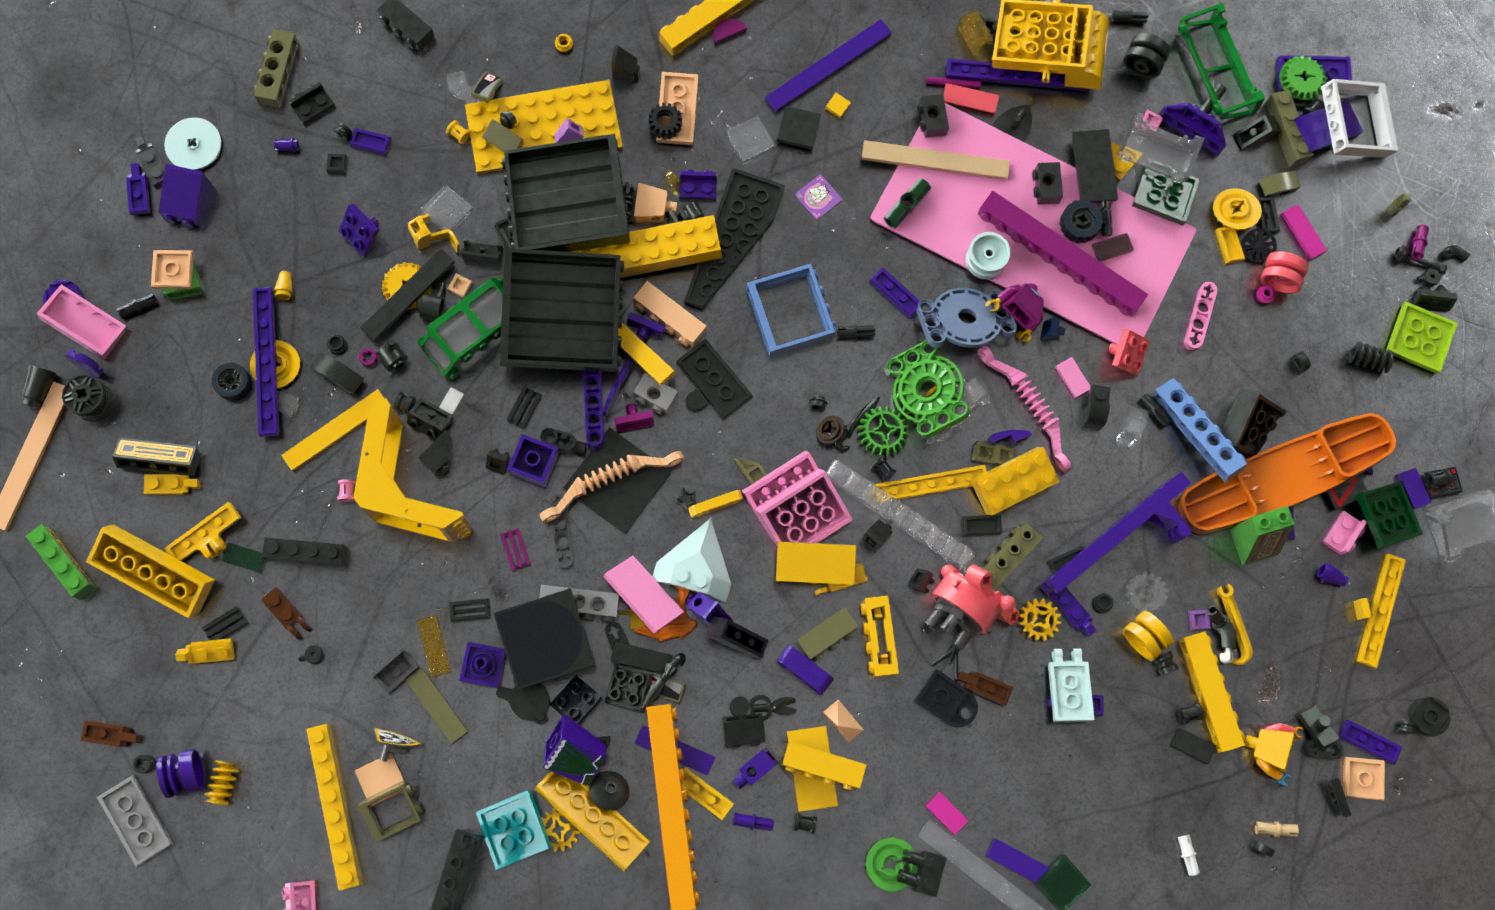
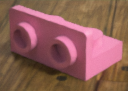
M1343 510L1338 515L1322 543L1340 555L1351 553L1356 546L1354 542L1357 537L1360 538L1365 532L1366 528L1364 526L1367 521H1359Z
M315 880L285 883V888L282 890L283 900H286V909L284 910H316Z

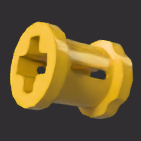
M456 120L452 121L446 130V134L455 137L460 144H464L468 140L471 132L469 129H464Z

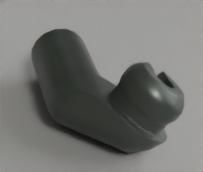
M1457 244L1447 246L1442 251L1443 256L1446 258L1458 256L1464 261L1471 255V253Z

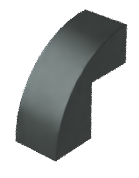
M321 352L310 366V369L318 375L331 380L344 391L354 394L364 379L349 367Z

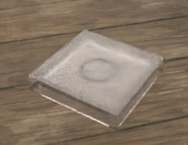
M758 115L726 131L729 141L743 164L775 148L773 140Z
M446 184L420 209L423 215L428 214L430 221L441 230L449 229L451 231L474 210L469 203Z

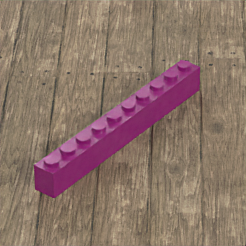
M992 190L981 205L977 214L980 215L983 221L995 225L998 231L1005 232L1011 236L1013 241L1023 244L1028 251L1038 254L1043 261L1053 264L1061 273L1068 274L1076 283L1086 286L1092 294L1104 298L1107 304L1114 305L1122 314L1133 317L1148 296L1146 292Z

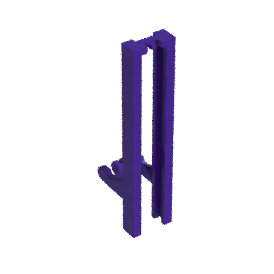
M1182 471L1169 479L1039 585L1049 598L1055 593H1059L1145 521L1163 528L1166 531V538L1173 544L1189 537L1191 534L1189 525L1169 502L1187 488L1191 482Z

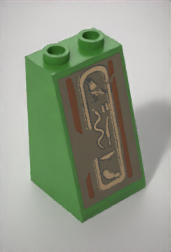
M1288 506L1250 517L1229 530L1243 566L1280 554L1295 525Z

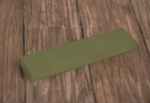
M420 668L405 679L451 744L468 733L465 726L423 668Z

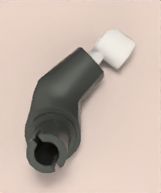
M1211 605L1207 608L1206 612L1212 620L1211 626L1221 636V648L1226 649L1225 653H1220V661L1224 664L1231 663L1234 660L1231 650H1235L1237 632L1229 618L1220 612L1219 607Z

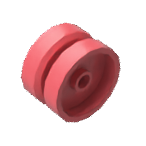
M1272 252L1267 257L1266 268L1263 270L1260 280L1263 285L1271 286L1276 292L1285 294L1299 293L1309 268L1308 262L1292 253Z

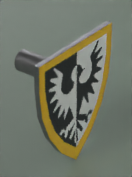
M374 728L377 743L384 744L380 755L381 761L386 762L390 752L405 754L406 747L422 745L404 735Z

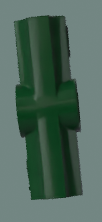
M919 178L883 219L888 226L896 229L914 211L918 203L932 188L926 180ZM909 201L912 205L907 206L903 202Z

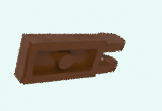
M277 587L261 599L270 612L297 640L301 637L300 633L293 627L297 621L304 630L308 631L311 629L302 618L303 616Z

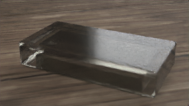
M1127 233L1092 244L1093 251L1099 262L1130 253L1134 250Z

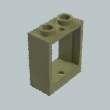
M404 780L360 801L358 804V808L375 843L421 821L423 810L419 802L415 803L412 797L414 792L411 785H406ZM401 790L413 815L382 830L370 805Z

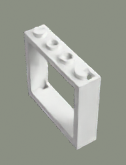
M1332 79L1321 86L1335 155L1386 158L1398 151L1385 83ZM1339 93L1368 96L1377 146L1349 144Z

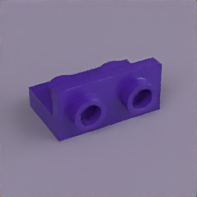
M685 170L680 172L679 199L716 200L717 173L710 170L702 172Z

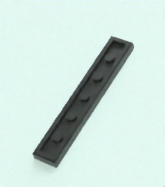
M440 249L360 327L361 330L375 342L455 261L444 250Z

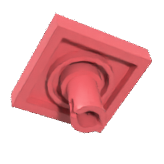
M1123 329L1119 344L1112 343L1109 347V353L1115 355L1112 365L1138 376L1143 366V360L1150 340L1131 330Z

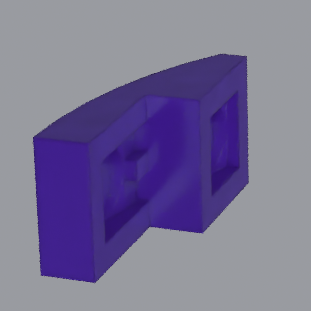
M1007 430L990 435L988 441L991 445H995L1008 439L1012 446L1029 439L1032 434L1026 430Z

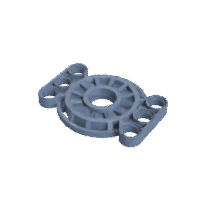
M955 288L942 293L935 303L931 300L923 299L917 306V315L927 343L933 348L942 347L945 339L953 344L967 348L985 346L994 341L998 335L1007 339L1012 338L1017 330V324L1015 319L1001 306L1002 302L996 311H990L994 308L993 303L985 306L987 301L992 300V297H997L1001 293L999 290H993L987 296L985 293L975 289ZM927 306L930 308V311H923L921 307ZM1002 311L1007 316L1001 317L997 312ZM969 313L975 317L976 321L964 323L960 320L958 314ZM933 321L936 325L929 326L926 322ZM1008 326L1012 329V331L1007 332L1003 329V327ZM932 336L940 337L941 341H934Z

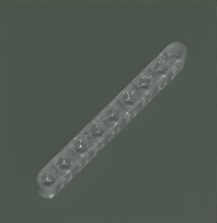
M833 460L826 470V474L832 484L957 568L967 571L977 556L973 550L840 461Z

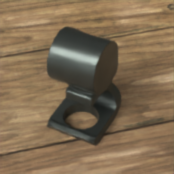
M694 201L683 208V212H679L678 216L670 209L666 217L669 223L672 224L702 218L704 213L698 202Z

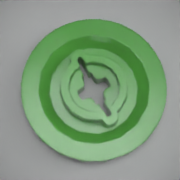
M1304 55L1301 57L1295 56L1283 65L1280 71V83L1284 90L1290 91L1293 98L1312 100L1322 93L1321 86L1325 85L1327 81L1326 71L1323 70V65H1319L1317 60H1312L1311 56L1308 58L1304 57ZM1302 74H1305V77H1308L1306 81H1304V79L1301 77Z
M893 837L884 838L876 842L868 852L866 857L867 874L871 881L883 890L899 891L909 886L896 882L897 876L905 878V876L898 874L899 869L917 874L918 866L902 861L895 865L894 870L887 867L881 869L889 863L888 859L890 858L892 861L902 860V856L911 858L903 854L904 850L915 851L904 840Z

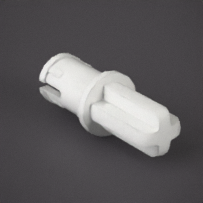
M1190 835L1177 837L1182 852L1181 858L1184 857L1188 875H1198L1200 871L1195 857L1197 852H1194Z

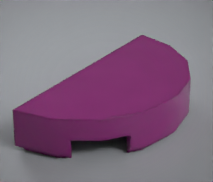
M728 18L720 21L714 28V44L747 31V27L738 19Z

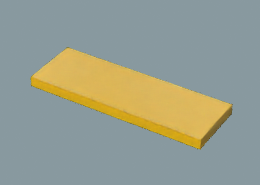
M551 771L534 790L622 871H625L648 846L650 841L616 810L607 811L597 807L591 800L590 786L588 784L587 786Z

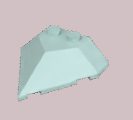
M710 518L657 561L652 577L660 584L666 586L671 584L694 592H701L710 599L726 603L731 581Z

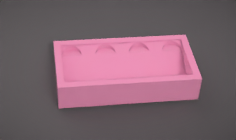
M62 284L37 312L40 320L103 360L111 353L127 328L126 325Z

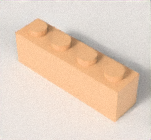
M648 281L633 297L634 307L638 311L647 313L650 320L664 325V330L670 335H676L680 343L686 347L689 345L693 348L706 332L707 326Z

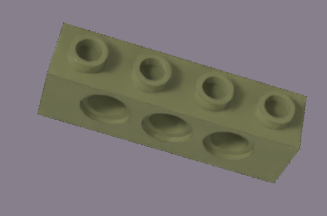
M273 29L272 34L268 36V48L262 58L263 66L258 71L259 80L253 89V96L258 104L280 108L298 45V40L294 33ZM278 66L277 69L271 70L273 67ZM269 83H273L272 86L266 87Z

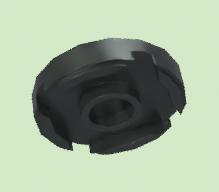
M1425 697L1417 700L1412 705L1410 721L1417 723V727H1415L1417 732L1424 736H1436L1443 734L1448 729L1451 722V717H1449L1450 711L1443 701L1435 697Z

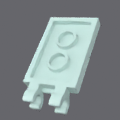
M1081 648L1073 649L1070 652L1072 661H1063L1062 649H1054L1051 652L1053 662L1048 664L1053 722H1093L1094 710L1088 662H1082Z

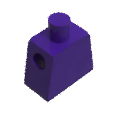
M701 592L697 593L696 596L691 595L688 597L687 608L708 627L712 619L710 617L712 612L715 613V617L733 621L717 602Z
M764 748L739 769L741 774L733 779V781L740 789L748 783L753 785L776 766L778 761L767 748ZM752 767H754L757 772L754 775L750 773V769Z

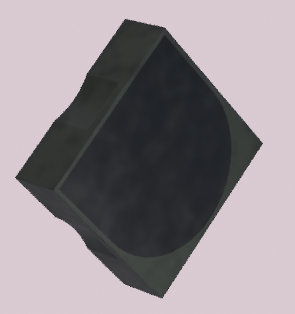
M571 588L493 613L517 690L595 665Z

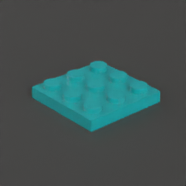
M531 790L476 812L496 870L552 848Z

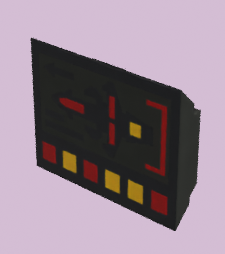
M1456 467L1447 468L1452 474V484H1443L1437 486L1436 489L1429 488L1426 474L1437 473L1441 469L1423 473V483L1430 498L1463 492Z

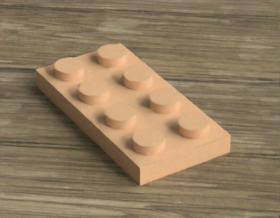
M662 72L659 105L662 106V103H665V106H668V103L672 104V107L675 105L677 111L680 110L682 115V127L680 132H677V136L674 137L672 135V139H668V136L665 137V140L662 139V136L656 137V143L693 145L698 74ZM661 116L658 123L663 127H667L672 124V119L669 116Z

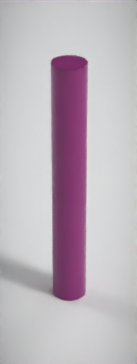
M938 77L926 78V84L945 86L948 83L961 87L981 88V81Z

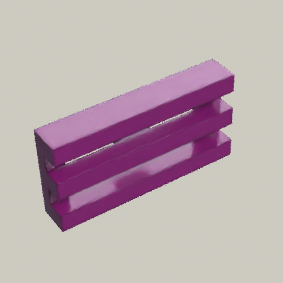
M519 528L501 533L500 536L511 570L515 571L531 565ZM515 534H517L525 563L521 562L513 537ZM506 537L510 538L518 563L516 566L514 565Z

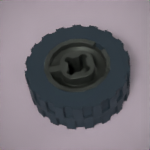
M1088 200L1073 201V203L1065 208L1060 217L1061 231L1065 234L1064 236L1076 243H1086L1093 240L1102 228L1103 215L1100 212L1101 210L1096 204Z

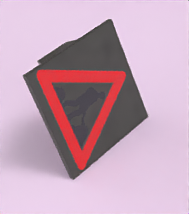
M1357 475L1326 492L1337 510L1358 500L1356 495L1368 490L1360 475Z

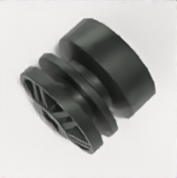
M87 374L71 378L62 390V400L65 407L79 418L88 422L104 419L114 406V397L111 390L95 377Z

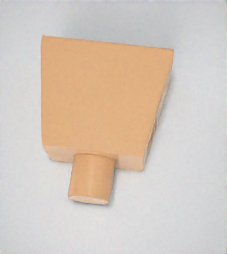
M638 183L634 223L664 222L665 213L670 209L677 213L678 202L667 201L666 190Z

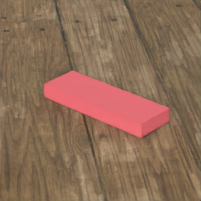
M948 83L945 84L943 93L945 103L992 114L996 112L999 99L997 94Z

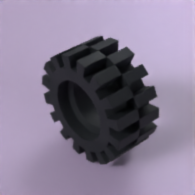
M662 103V106L657 104L656 109L654 107L651 109L648 119L652 134H656L657 138L662 136L664 140L667 136L668 139H672V135L674 137L677 136V132H680L682 127L680 110L677 111V107L675 105L672 107L670 103H668V106H665V103ZM661 116H669L672 119V124L663 127L658 123V120Z

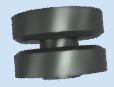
M1139 33L1133 37L1130 49L1127 50L1123 62L1134 74L1146 78H1155L1161 74L1164 62L1167 61L1171 49L1166 41L1160 37L1148 33Z

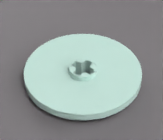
M187 118L172 126L166 135L164 146L167 157L175 166L201 170L210 166L218 158L222 147V140L216 127L209 121L201 118ZM191 142H193V143L196 142L197 145H196V146H193V145L190 146V143H191Z

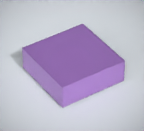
M1207 610L1188 611L1190 631L1211 629Z

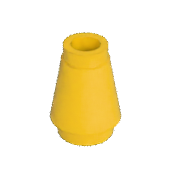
M281 271L273 291L275 298L278 300L287 301L293 295L290 272Z

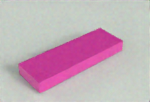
M1299 204L1281 214L1309 260L1327 251Z

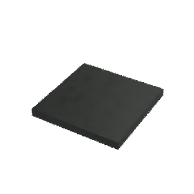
M609 427L604 434L603 448L598 451L592 450L563 489L568 491L577 477L585 481L584 474L591 478V471L598 475V468L605 472L606 464L612 469L613 461L620 465V458L627 462V455L629 454L651 456ZM647 466L637 470L635 473L629 469V476L622 472V479L615 475V482H612L608 478L607 486L601 481L600 489L596 485H593V492L586 488L587 495L579 496L577 499L626 534L671 474V471L666 467Z

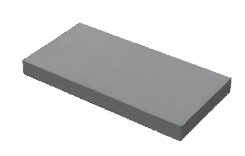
M135 775L130 776L97 797L135 867L141 866L174 845Z

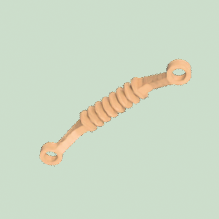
M681 451L673 452L665 458L629 454L627 455V462L620 458V465L613 461L612 469L606 464L605 472L598 468V475L594 471H591V478L584 474L585 481L577 477L557 507L546 509L539 516L543 523L553 521L565 511L574 498L587 495L586 488L593 492V485H596L600 489L601 481L607 486L608 478L615 482V475L622 479V472L629 476V469L635 473L646 466L672 467L682 462L684 456Z

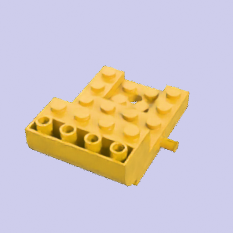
M1001 0L992 68L1042 72L1043 83H1045V78L1046 83L1050 82V73L1065 74L1064 87L1101 90L1110 24L1106 14L1093 10V5L1060 3L1061 0H1053V2ZM1013 30H1018L1020 33L1017 35H1013L1010 32Z

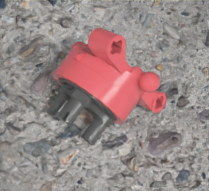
M947 564L941 569L942 581L931 595L936 605L932 614L925 621V624L930 629L935 630L942 618L947 616L940 629L945 631L949 627L946 630L948 635L952 634L957 624L962 626V631L953 644L963 650L971 637L975 636L977 632L986 634L997 618L1009 625H1013L1018 620L1020 612L1015 608L1016 601L1012 596H1004L1000 591H993L992 574L976 565H971L964 577L957 568L955 569L953 565Z

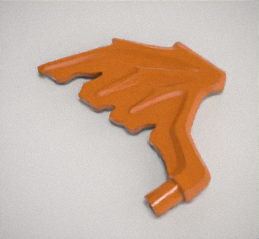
M674 586L678 589V594L674 601L684 611L683 615L656 634L644 626H640L637 630L634 629L633 632L659 639V642L676 637L683 639L697 627V621L689 617L685 607L691 590Z

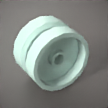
M994 232L979 234L972 240L965 256L966 266L975 277L980 279L997 277L1003 272L1010 258L1008 242L1001 235Z

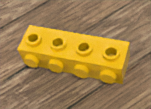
M791 741L787 744L781 765L785 766V771L796 774L798 770L804 772V776L811 779H816V776L824 778V783L835 785L837 782L843 784V788L850 791L861 787L866 769V764Z

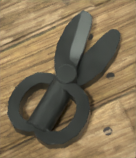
M756 695L750 701L751 714L768 711L767 715L763 716V721L771 717L772 711L781 715L794 714L797 710L785 707V705L796 702V699L793 697H783L771 703L770 698L766 695ZM758 699L767 701L765 704H754Z

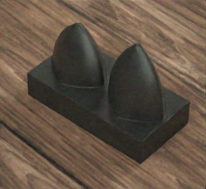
M1442 284L1437 287L1436 291H1432L1427 286L1422 285L1417 290L1413 304L1421 308L1451 311L1458 298L1456 293H1450Z

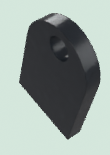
M937 668L914 700L915 703L938 719L956 728L969 725L976 718L978 712V703L975 696ZM963 708L970 709L971 717L969 719L961 716Z

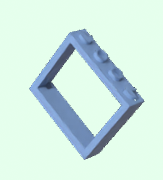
M811 264L747 283L746 290L769 357L834 338L836 331L835 322L830 319L829 314L831 311L829 304L824 302L823 297L825 294L823 287L818 285V273L812 268ZM807 277L825 332L776 346L758 291Z

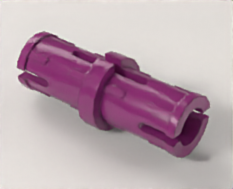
M1424 224L1417 226L1416 235L1412 240L1413 249L1411 257L1415 260H1420V258L1424 257V249L1428 244L1427 235L1429 227Z

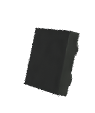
M785 106L777 142L813 150L821 114Z
M615 664L605 703L643 712L640 707L650 689L653 673Z

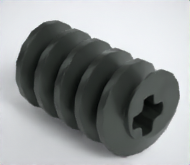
M1359 341L1352 348L1348 362L1352 363L1356 359L1355 364L1359 365L1363 361V367L1365 368L1370 363V369L1372 370L1377 365V371L1379 372L1384 367V373L1387 374L1393 363V352L1391 350L1386 351L1384 348L1378 349L1377 346L1371 347L1370 344H1363V342Z

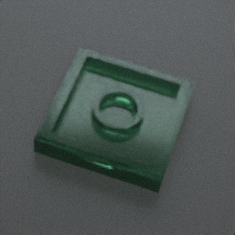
M1064 854L1035 882L1059 910H1068L1091 886L1090 882Z

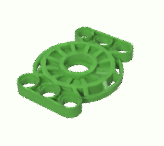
M927 340L890 359L887 363V370L892 376L897 377L893 388V398L896 407L908 420L918 423L917 431L923 438H931L965 420L970 415L968 405L962 401L964 379L960 370L949 359L937 356L939 348H934L931 353H925L926 347L929 346ZM916 354L918 356L917 360L909 362L908 358L910 355ZM895 363L901 364L898 371H892V366ZM954 370L957 371L959 378L955 377L953 373ZM924 383H936L937 391L934 395L927 398L921 396L920 388ZM960 384V393L957 394L958 385ZM898 400H900L903 404L902 409L899 405ZM958 407H965V412L962 415L956 414ZM909 411L911 414L915 415V418L907 415L906 413ZM941 416H948V421L945 424L938 422ZM924 425H931V430L928 433L921 431Z

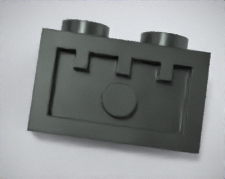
M320 82L310 85L307 90L294 95L289 100L292 109L303 125L308 124L335 107L334 102Z
M420 398L408 412L407 424L413 429L426 434L429 438L436 440L453 421L454 416Z

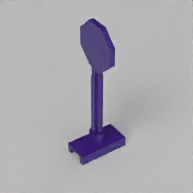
M632 312L627 317V325L637 329L636 336L642 341L646 340L648 334L659 339L663 338L665 333L664 325ZM627 356L618 375L617 382L613 385L607 397L603 416L607 417L611 412L620 386L625 381L634 362L629 356Z

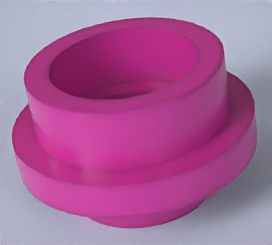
M1263 285L1257 290V299L1261 303H1271L1276 297L1275 290L1269 285ZM1264 291L1268 292L1269 296H1266Z

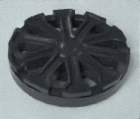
M1258 228L1249 231L1243 237L1241 247L1247 260L1253 263H1264L1268 257L1265 251L1269 253L1276 252L1277 242L1270 231ZM1263 233H1266L1267 236L1264 239H1262ZM1269 238L1272 239V242H1266V241H1267ZM1246 250H1252L1250 253H1246ZM1254 253H1256L1255 259L1252 258Z

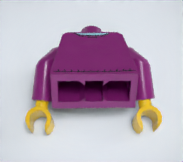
M1025 283L1021 286L1016 284L1007 287L997 295L998 298L996 300H989L985 304V306H989L993 303L994 308L990 311H996L999 309L1000 303H1003L1001 306L1025 329V331H1019L1016 335L1019 339L1024 335L1022 342L1030 341V333L1034 332L1043 321L1042 308L1044 300L1037 293V285L1033 283Z

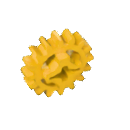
M1034 599L1033 604L1027 602V608L1022 607L1020 609L1024 614L1019 615L1022 622L1018 625L1024 626L1021 632L1027 631V638L1034 636L1035 641H1038L1041 637L1045 641L1047 636L1049 638L1054 636L1052 631L1055 633L1059 631L1056 626L1061 625V622L1057 620L1061 614L1055 613L1058 607L1052 608L1051 601L1045 604V599H1041L1039 603L1037 599ZM1036 607L1044 608V609H1046L1047 611H1041V610H1039V608H1036ZM1028 613L1030 615V623L1027 620ZM1046 616L1041 622L1034 624L1039 617ZM1050 617L1052 618V624H1051V625L1049 624V619H1050ZM1033 628L1040 629L1041 632H1036Z
M553 808L552 814L546 811V819L542 817L541 819L547 836L557 838L558 844L550 841L551 846L554 847V852H557L558 847H561L562 852L565 851V846L572 848L571 842H578L575 835L581 834V832L573 824L562 822L560 816L563 815L557 812L555 808ZM552 818L553 823L551 827L546 829L548 821ZM557 822L561 827H564V830L561 831V838L558 833H554V829L557 828ZM572 830L571 837L565 841L567 832Z

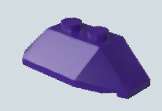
M1187 102L1165 106L1159 113L1160 116L1164 117L1162 121L1219 155L1227 145L1220 121L1213 115L1200 110L1197 105Z

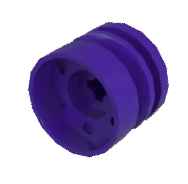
M197 749L181 751L179 757L172 753L168 757L164 755L159 756L157 759L158 782L165 798H172L174 795L181 796L184 789L187 793L198 792L204 789V766Z

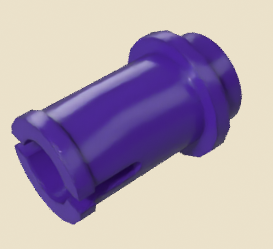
M291 138V140L275 139L274 149L276 152L292 151L295 153L299 151V141L295 138Z

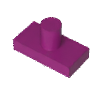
M634 403L626 405V416L614 418L617 433L654 426L652 410L638 413L637 405Z

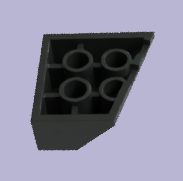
M1240 388L1232 409L1227 415V420L1221 430V434L1232 442L1234 449L1254 456L1259 453L1266 443L1269 431L1277 427L1276 421L1278 418L1284 416L1287 411L1259 393Z

